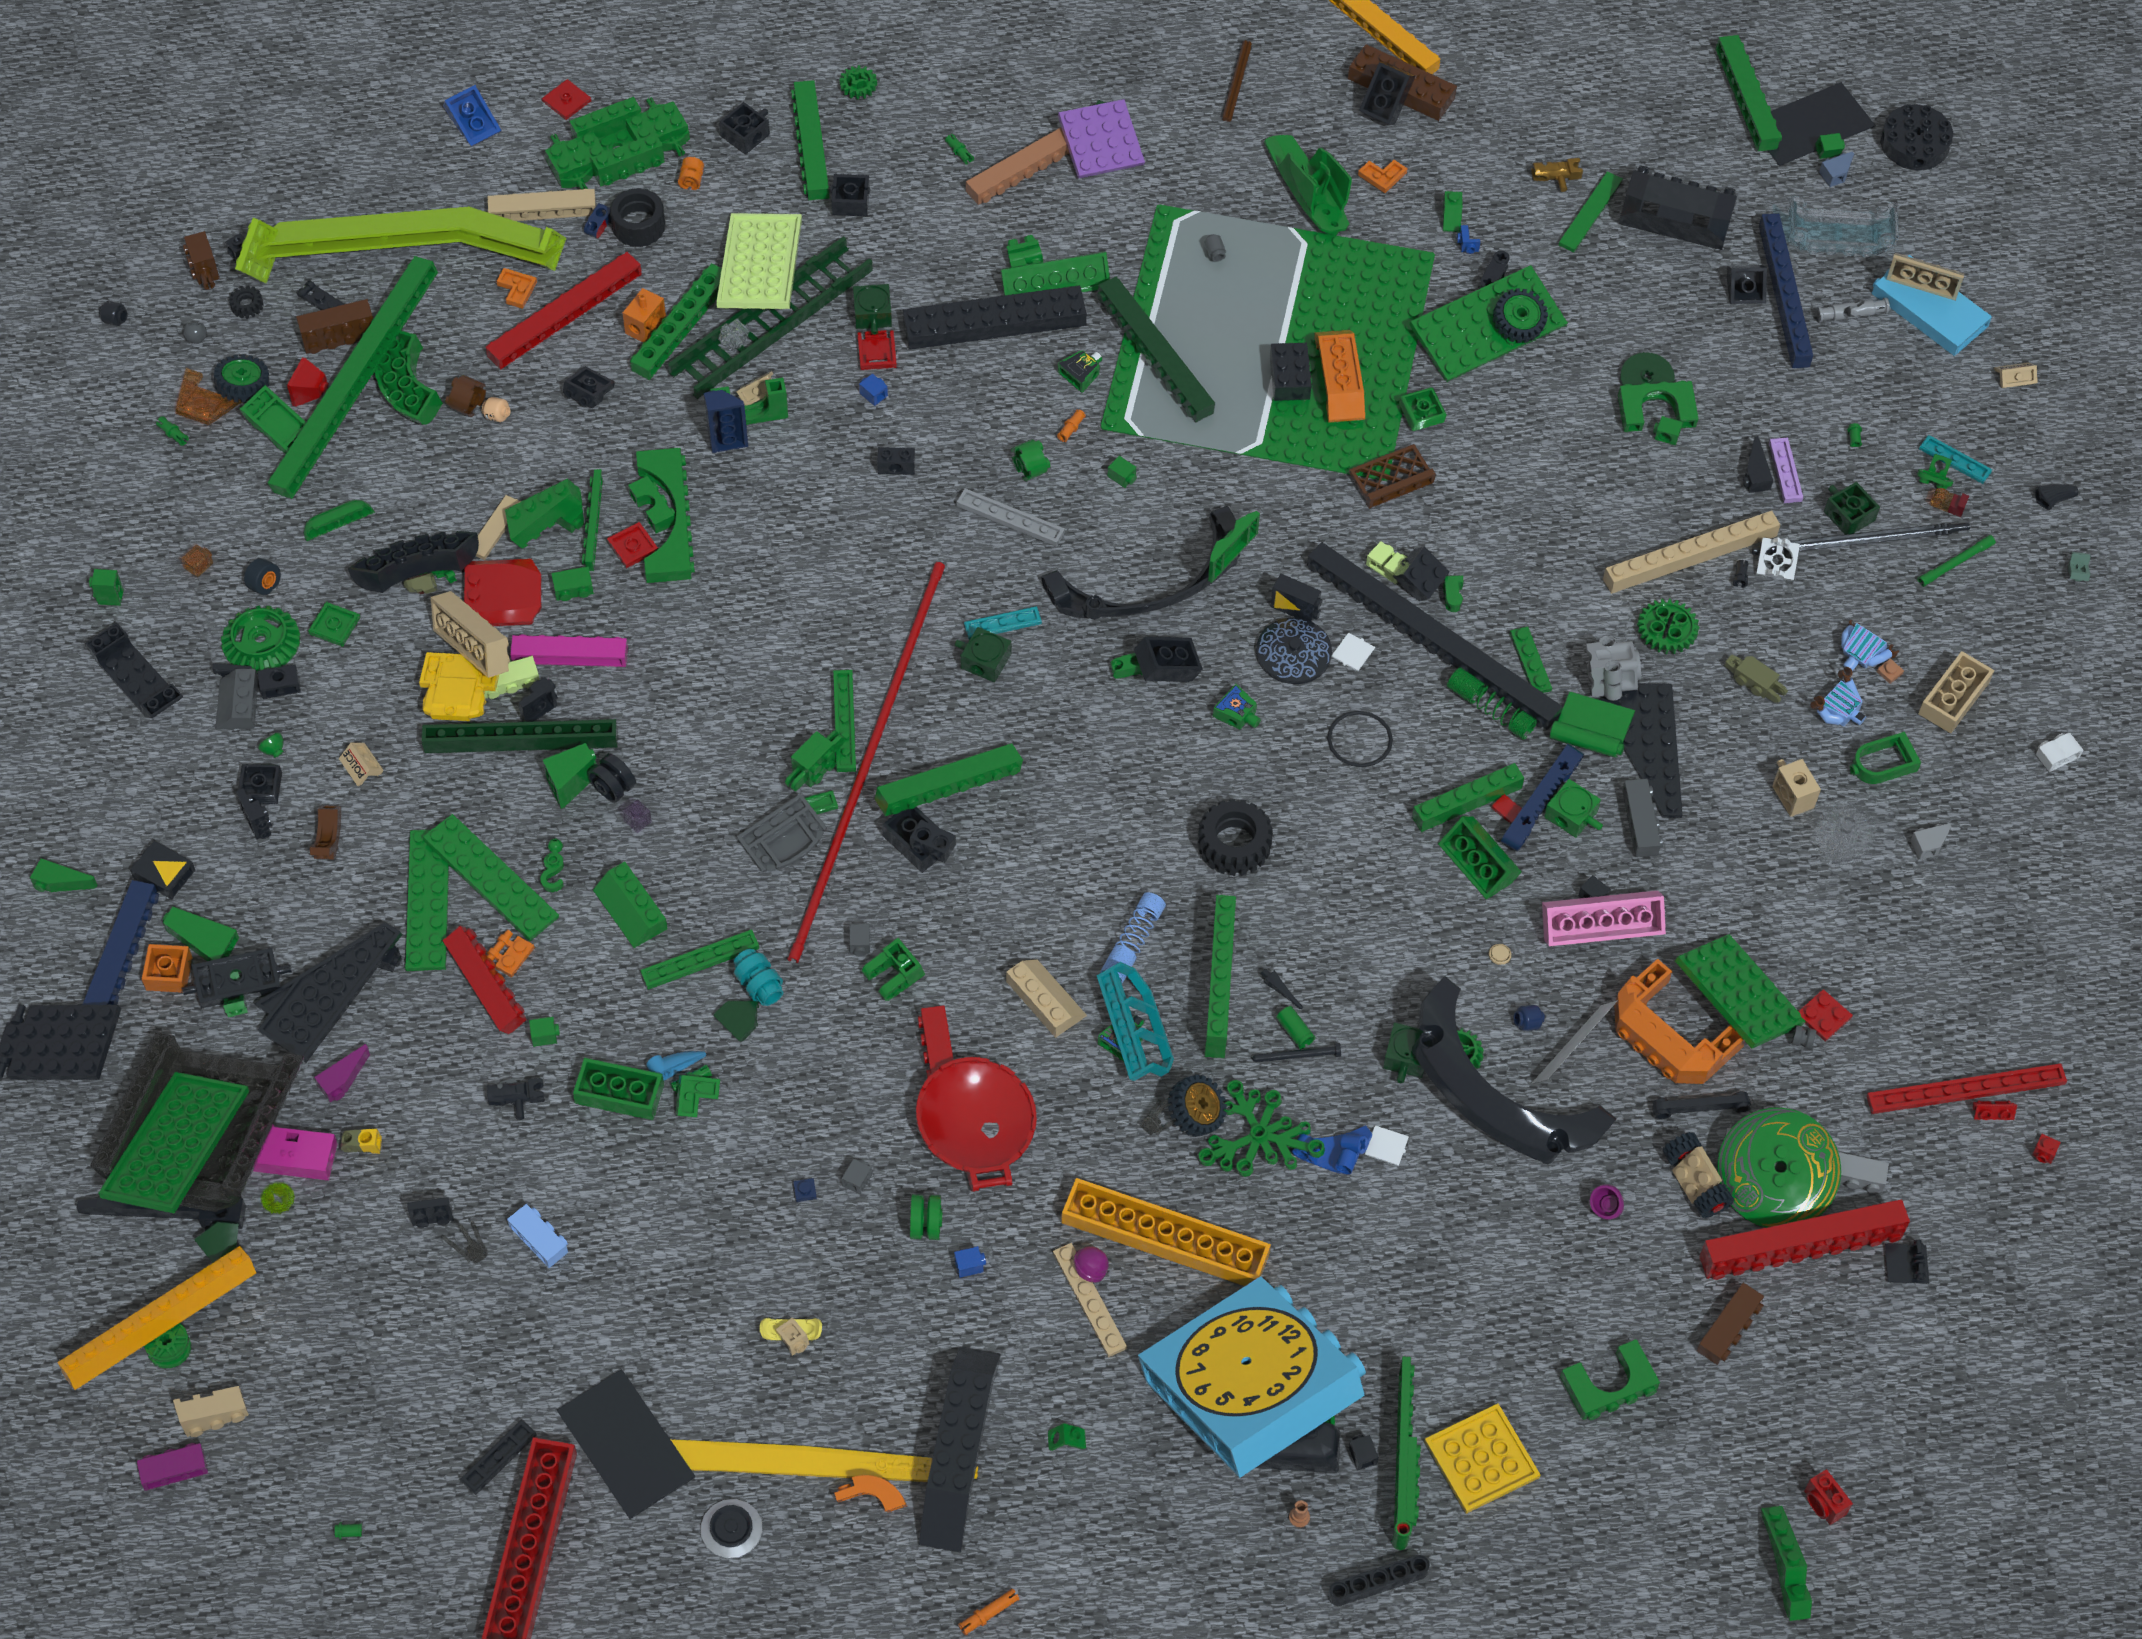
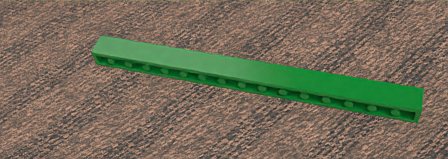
M414 256L408 264L407 269L399 278L394 289L371 321L370 326L363 333L359 343L354 347L344 366L336 375L333 383L326 390L322 400L317 404L311 417L308 418L307 423L299 432L283 460L280 461L274 474L270 477L268 485L274 493L293 499L438 274L433 261Z

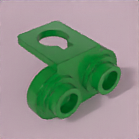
M1934 454L1929 470H1918L1919 481L1925 484L1933 481L1937 483V488L1947 490L1954 483L1952 479L1946 477L1952 459ZM1943 460L1946 467L1940 470V473L1935 472V462Z

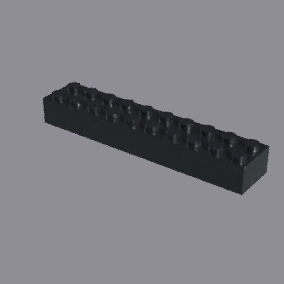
M1080 285L903 309V323L909 350L1086 326L1087 313Z

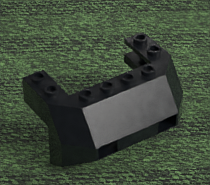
M1642 165L1633 170L1620 215V225L1718 250L1723 249L1738 193L1735 192L1736 189L1725 187V189L1716 191L1717 187L1706 185V188L1700 187L1698 182L1689 181V183L1682 182L1681 178L1674 176L1671 179L1665 178V174L1654 172L1653 175V171H1649V167ZM1645 201L1660 204L1658 212L1643 209ZM1694 213L1710 217L1708 225L1692 222Z

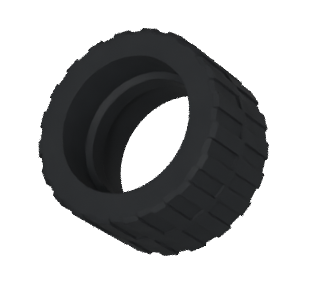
M632 188L621 192L615 197L610 206L613 233L619 241L631 247H643L655 243L662 237L666 226L664 207L661 198L656 193L648 189ZM633 212H646L652 215L651 218L640 223L624 220V217Z

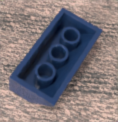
M723 390L704 393L708 436L712 453L748 447L744 401Z

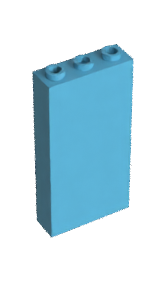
M1890 269L1886 271L1881 279L1878 278L1873 283L1872 294L1879 300L1885 297L1888 298L1892 310L1953 356L1958 354L1989 327L1992 316L1960 292H1958L1955 301L1886 280Z

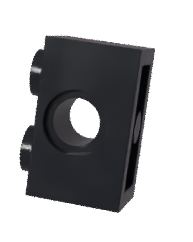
M878 447V474L915 475V448Z
M296 664L284 665L278 668H266L258 671L259 686L263 699L301 693Z

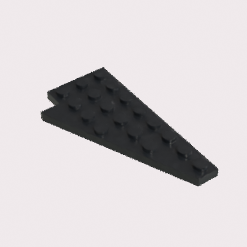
M1638 683V690L1622 691V697L1618 700L1599 699L1635 710L1623 742L1624 751L1640 779H1648L1649 786H1652L1653 797L1651 798L1655 802L1662 818H1682L1672 684Z
M384 922L260 999L255 1005L267 1013L268 1016L257 1031L307 1063L403 934Z

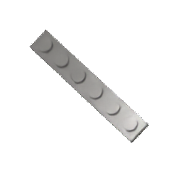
M964 489L957 500V507L1056 547L1065 533V528L968 489Z

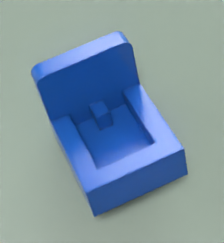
M1461 225L1460 233H1457V243L1461 245V252L1469 254L1479 252L1480 239H1470L1468 225Z

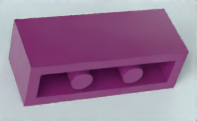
M191 1443L186 1445L185 1448L178 1450L169 1449L164 1451L163 1454L147 1455L141 1460H137L141 1484L145 1491L209 1474L201 1443Z

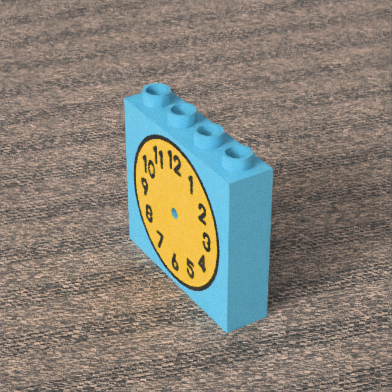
M1261 1276L1138 1355L1148 1385L1239 1478L1365 1396L1360 1377L1365 1375L1366 1371L1360 1359L1352 1352L1345 1356L1341 1352V1346L1337 1338L1330 1330L1327 1329L1321 1333L1316 1329V1321L1308 1309L1302 1307L1296 1310L1293 1307L1291 1296L1282 1285L1273 1288Z

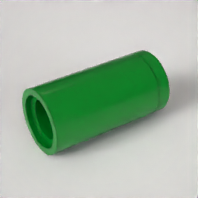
M1288 1006L1278 1013L1276 1019L1299 1049L1305 1048L1306 1044L1310 1045L1315 1040V1035L1292 1006Z

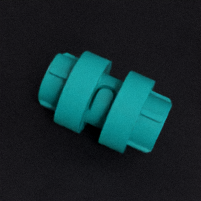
M747 949L734 959L736 968L734 975L741 985L747 986L746 991L753 1001H758L763 1006H769L782 997L784 993L782 990L783 980L775 969H770L771 963L763 953H757L754 949Z

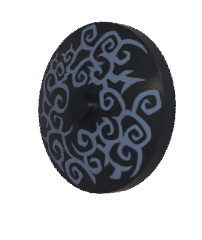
M1284 618L1271 623L1262 631L1257 641L1256 655L1261 668L1273 679L1287 684H1304L1317 679L1327 670L1331 662L1332 645L1328 635L1317 624L1302 618Z

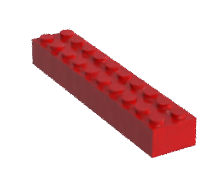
M1901 1199L1706 1240L1699 1258L1706 1278L1719 1280L1727 1274L1738 1276L1746 1270L1752 1269V1271L1756 1272L1764 1269L1765 1266H1782L1784 1262L1792 1261V1263H1799L1807 1257L1818 1259L1826 1253L1837 1255L1845 1249L1856 1251L1864 1245L1870 1244L1871 1247H1875L1883 1241L1897 1242L1903 1237L1910 1219Z
M539 1438L532 1439L482 1639H531L577 1456L575 1444Z

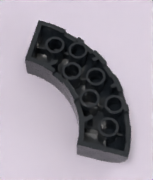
M457 531L453 535H446V532H440L429 536V534L415 536L413 541L404 543V540L390 544V548L374 551L375 555L368 559L363 557L350 566L348 571L354 582L361 588L384 593L393 585L419 574L442 570L462 571L472 562L477 554L479 546L478 534L476 532Z

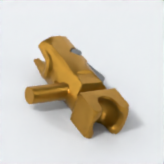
M1579 158L1567 159V162H1557L1554 159L1533 163L1531 174L1534 181L1558 180L1561 192L1567 191L1565 179H1581L1583 169L1578 168Z

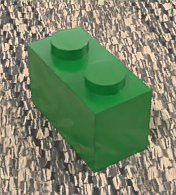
M589 566L551 573L557 601H569L575 597L586 598L594 594Z
M94 569L93 576H90L89 586L93 589V597L96 598L98 605L121 606L124 589L117 570Z

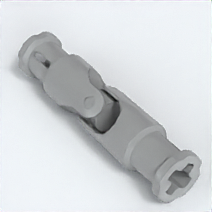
M1885 297L1882 300L1876 301L1871 299L1857 303L1834 304L1831 307L1825 308L1817 307L1815 313L1818 323H1821L1823 320L1832 319L1836 321L1855 318L1859 315L1872 316L1875 313L1881 312L1887 314L1890 311V304L1888 298ZM1845 308H1846V311L1848 312V316H1844V315H1843V312H1844V309H1845Z

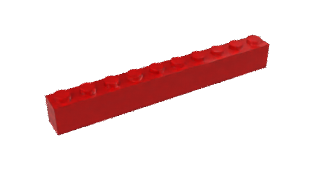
M628 252L618 256L614 261L604 265L599 271L591 274L581 283L576 284L571 290L561 294L559 298L548 303L538 312L533 313L525 321L518 323L516 327L505 332L495 341L490 342L485 347L487 357L500 370L642 275L641 264Z

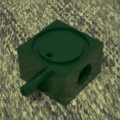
M889 284L853 286L856 329L871 328V334L876 335L878 334V328L892 327Z
M1857 481L1841 491L1834 485L1828 488L1833 496L1828 498L1824 513L1845 535L1854 534L1876 521L1880 506Z
M980 627L976 628L968 643L957 639L954 644L955 647L964 650L961 654V669L994 683L1012 654L1011 640Z
M1394 1022L1383 1069L1398 1072L1396 1081L1400 1084L1404 1083L1406 1074L1422 1078L1424 1069L1412 1053V1046L1424 1031Z

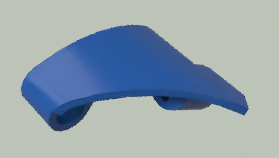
M1366 1125L1345 1134L1325 1138H1312L1308 1135L1300 1134L1297 1139L1299 1141L1309 1143L1315 1139L1321 1140L1324 1143L1325 1153L1319 1158L1312 1157L1309 1152L1293 1148L1292 1153L1306 1162L1341 1174H1352L1359 1155L1365 1153L1373 1134Z

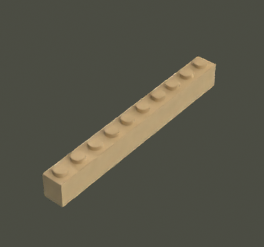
M1769 511L1607 567L1603 580L1612 594L1762 542V538H1774L1778 535L1780 523L1773 511Z

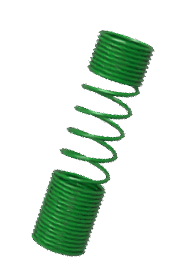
M1461 667L1455 670L1447 682V688L1467 700L1470 704L1475 703L1476 701L1472 698L1478 696L1477 709H1482L1484 706L1478 707L1479 700L1488 690V686L1485 687L1483 682ZM1496 691L1492 693V695L1486 703L1484 710L1486 715L1491 714V712L1486 713V709L1488 703H1490L1496 695ZM1502 697V698L1499 700V702L1497 703L1495 709L1493 710V715H1492L1493 720H1498V719L1500 718V717H1498V718L1495 719V718H1494V714H1495L1496 709H1497V708L1501 705V703L1503 702L1504 697ZM1512 702L1508 704V706H1507L1506 709L1504 710L1503 714L1501 715L1502 717H1501L1500 723H1501L1502 726L1507 725V723L1502 724V719H1503L1504 714H1505V713L1510 709V707L1512 706ZM1518 708L1510 719L1508 729L1524 740L1526 739L1525 732L1528 731L1530 734L1535 728L1537 720L1524 711L1519 713L1520 708Z

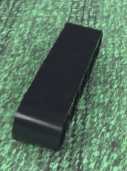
M1416 1555L1336 1581L1330 1586L1328 1599L1331 1604L1342 1606L1422 1580L1428 1574L1429 1560L1423 1555ZM1419 1564L1424 1567V1570L1418 1571L1414 1566ZM1400 1571L1404 1574V1577H1396L1394 1572ZM1381 1578L1384 1583L1377 1584L1373 1579ZM1355 1584H1360L1364 1587V1589L1362 1591H1358L1353 1586ZM1341 1591L1344 1596L1336 1597L1333 1592Z

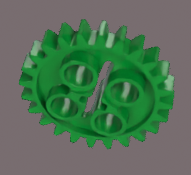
M1662 598L1660 603L1654 600L1653 606L1648 603L1647 608L1642 609L1637 626L1639 627L1638 633H1641L1640 639H1646L1645 645L1651 643V649L1657 647L1658 653L1664 649L1665 654H1668L1669 650L1675 654L1676 649L1683 652L1684 648L1689 649L1690 644H1694L1698 636L1699 626L1697 625L1699 620L1695 619L1696 613L1690 614L1692 608L1685 609V603L1680 606L1678 605V600L1672 603L1670 598L1668 603H1665ZM1674 614L1667 636L1663 639L1662 637L1670 615Z

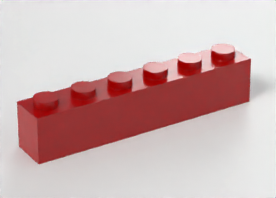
M459 926L443 942L499 1031L510 1034L527 1020L524 1015L525 1010L515 1001V994L512 990L506 987L504 977L496 971L495 963L485 954L486 949L481 943H478L476 933L471 928L467 929Z

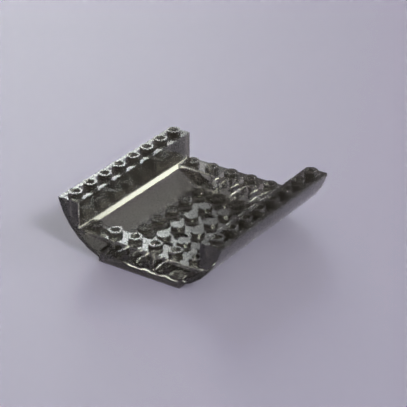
M155 1032L90 1166L107 1180L175 1072L245 1085L249 1089L248 1095L179 1205L213 1212L234 1206L238 1203L302 1067L304 1056L285 1053L280 1064L275 1065L180 1049L174 1035Z

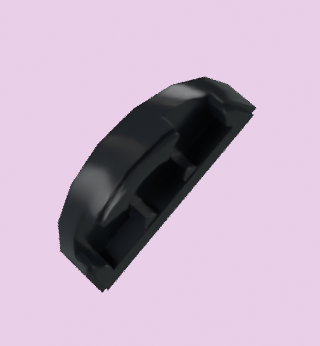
M213 663L212 666L213 673L221 675L222 678L235 669H252V666Z

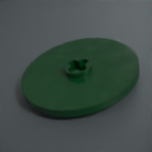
M1643 352L1635 354L1625 361L1621 369L1620 380L1622 386L1625 384L1675 382V374L1672 366L1666 359L1654 353ZM1645 374H1647V376H1651V378H1644Z

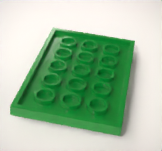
M1730 934L1684 953L1675 960L1678 966L1751 1049L1794 1030L1796 1025L1802 1026L1806 1022L1801 1017L1800 1012L1796 1010Z

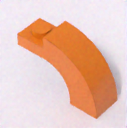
M871 1475L852 1477L854 1486L851 1487L850 1484L843 1485L838 1488V1492L834 1493L837 1502L860 1495H873L880 1499L887 1513L907 1506L904 1497L894 1485L885 1479Z

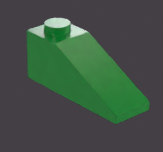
M42 858L30 876L33 887L40 892L45 890L49 892L84 890L97 887L94 876Z

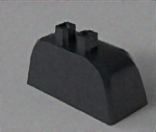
M1322 1423L1256 1468L1337 1473L1339 1471L1341 1431L1333 1424Z

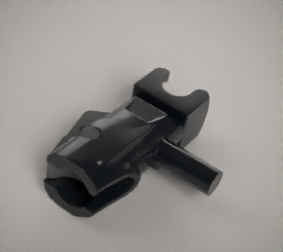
M514 1078L487 1085L488 1105L505 1106L506 1104L513 1103L516 1109V1119L522 1120L524 1119L523 1102L539 1103L545 1101L544 1092L535 1091L536 1089L543 1088V1079L534 1078L528 1079V1082L518 1083Z

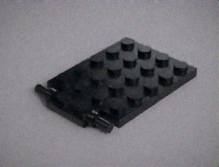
M21 1004L17 1006L15 1016H12L10 1023L6 1024L0 1042V1079L3 1078L6 1067H9L7 1077L10 1080L100 1079L121 1012L119 1005H30L25 1021L23 1015L26 1007Z

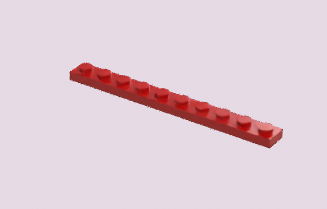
M2060 1063L1870 1092L1866 1097L1871 1113L1877 1114L2066 1085L2067 1079Z

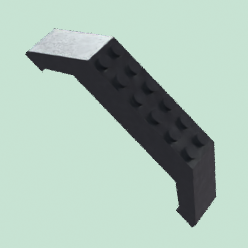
M959 1347L949 1376L926 1487L919 1545L961 1553L986 1417L1001 1357L999 1353Z

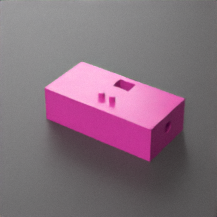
M254 1125L245 1157V1164L248 1171L329 1181L338 1143L334 1134Z

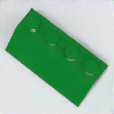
M1462 816L1438 843L1486 900L1512 884L1522 873L1473 816Z
M626 862L610 869L593 889V892L633 948L668 929L665 916Z

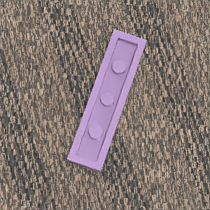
M1788 438L1770 439L1769 446L1783 502H1802L1803 494Z

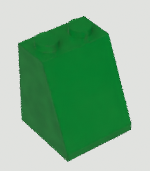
M586 743L543 759L546 779L560 809L564 808L591 783L587 772L597 763L593 749H589Z

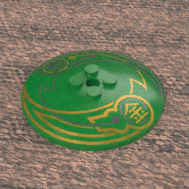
M1766 1108L1745 1116L1731 1128L1719 1150L1717 1172L1722 1179L1719 1184H1725L1734 1198L1731 1207L1751 1223L1768 1228L1819 1217L1823 1214L1837 1194L1841 1180V1161L1832 1137L1815 1119L1793 1109ZM1783 1162L1786 1166L1785 1172H1777L1775 1170V1163Z

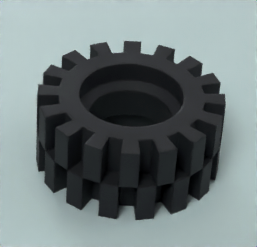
M246 285V288L240 286V290L236 288L235 292H231L229 303L235 316H240L242 319L246 316V319H249L250 315L253 318L255 313L259 315L260 310H263L262 295L255 287L252 286L250 289V285ZM244 299L253 300L249 305H240V302Z

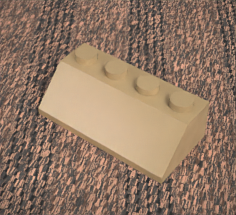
M1895 253L1886 280L1956 301L1965 274Z
M1038 959L1021 961L1006 972V982L1055 1038L1087 1016Z

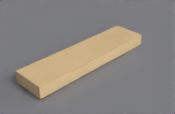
M505 495L478 535L479 546L476 557L483 560L487 558L508 527L505 509L521 501Z

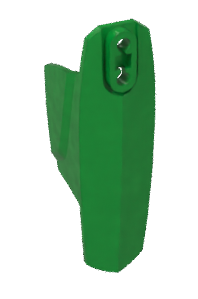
M1276 135L1268 137L1264 143L1270 156L1296 200L1321 231L1330 235H1337L1340 231H1346L1350 223L1345 215L1344 207L1348 202L1350 194L1351 176L1323 148H1318L1314 156L1309 160L1293 136Z

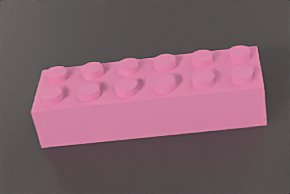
M1659 891L1542 902L1544 941L1548 946L1666 934L1664 896Z

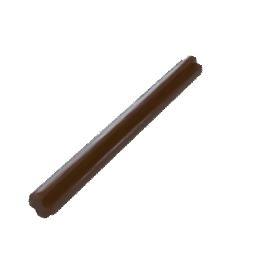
M1244 40L1242 43L1223 112V121L1230 122L1232 120L1252 47L1251 41Z

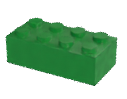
M584 1058L573 1091L574 1101L578 1105L654 1120L664 1088L663 1074Z

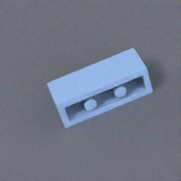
M525 1204L507 1219L509 1227L550 1268L568 1253V1243L563 1236H557L553 1232L555 1231L553 1226L548 1221L544 1222L540 1218V1213L534 1207L531 1209Z

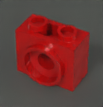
M1827 1469L1810 1479L1804 1490L1811 1508L1818 1517L1826 1519L1829 1525L1846 1516L1853 1505L1852 1501Z

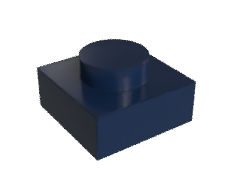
M814 1178L793 1181L796 1202L817 1199Z

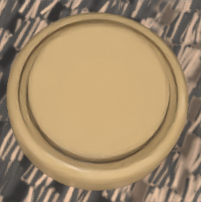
M1495 944L1489 950V958L1495 964L1503 965L1511 959V950L1504 944Z

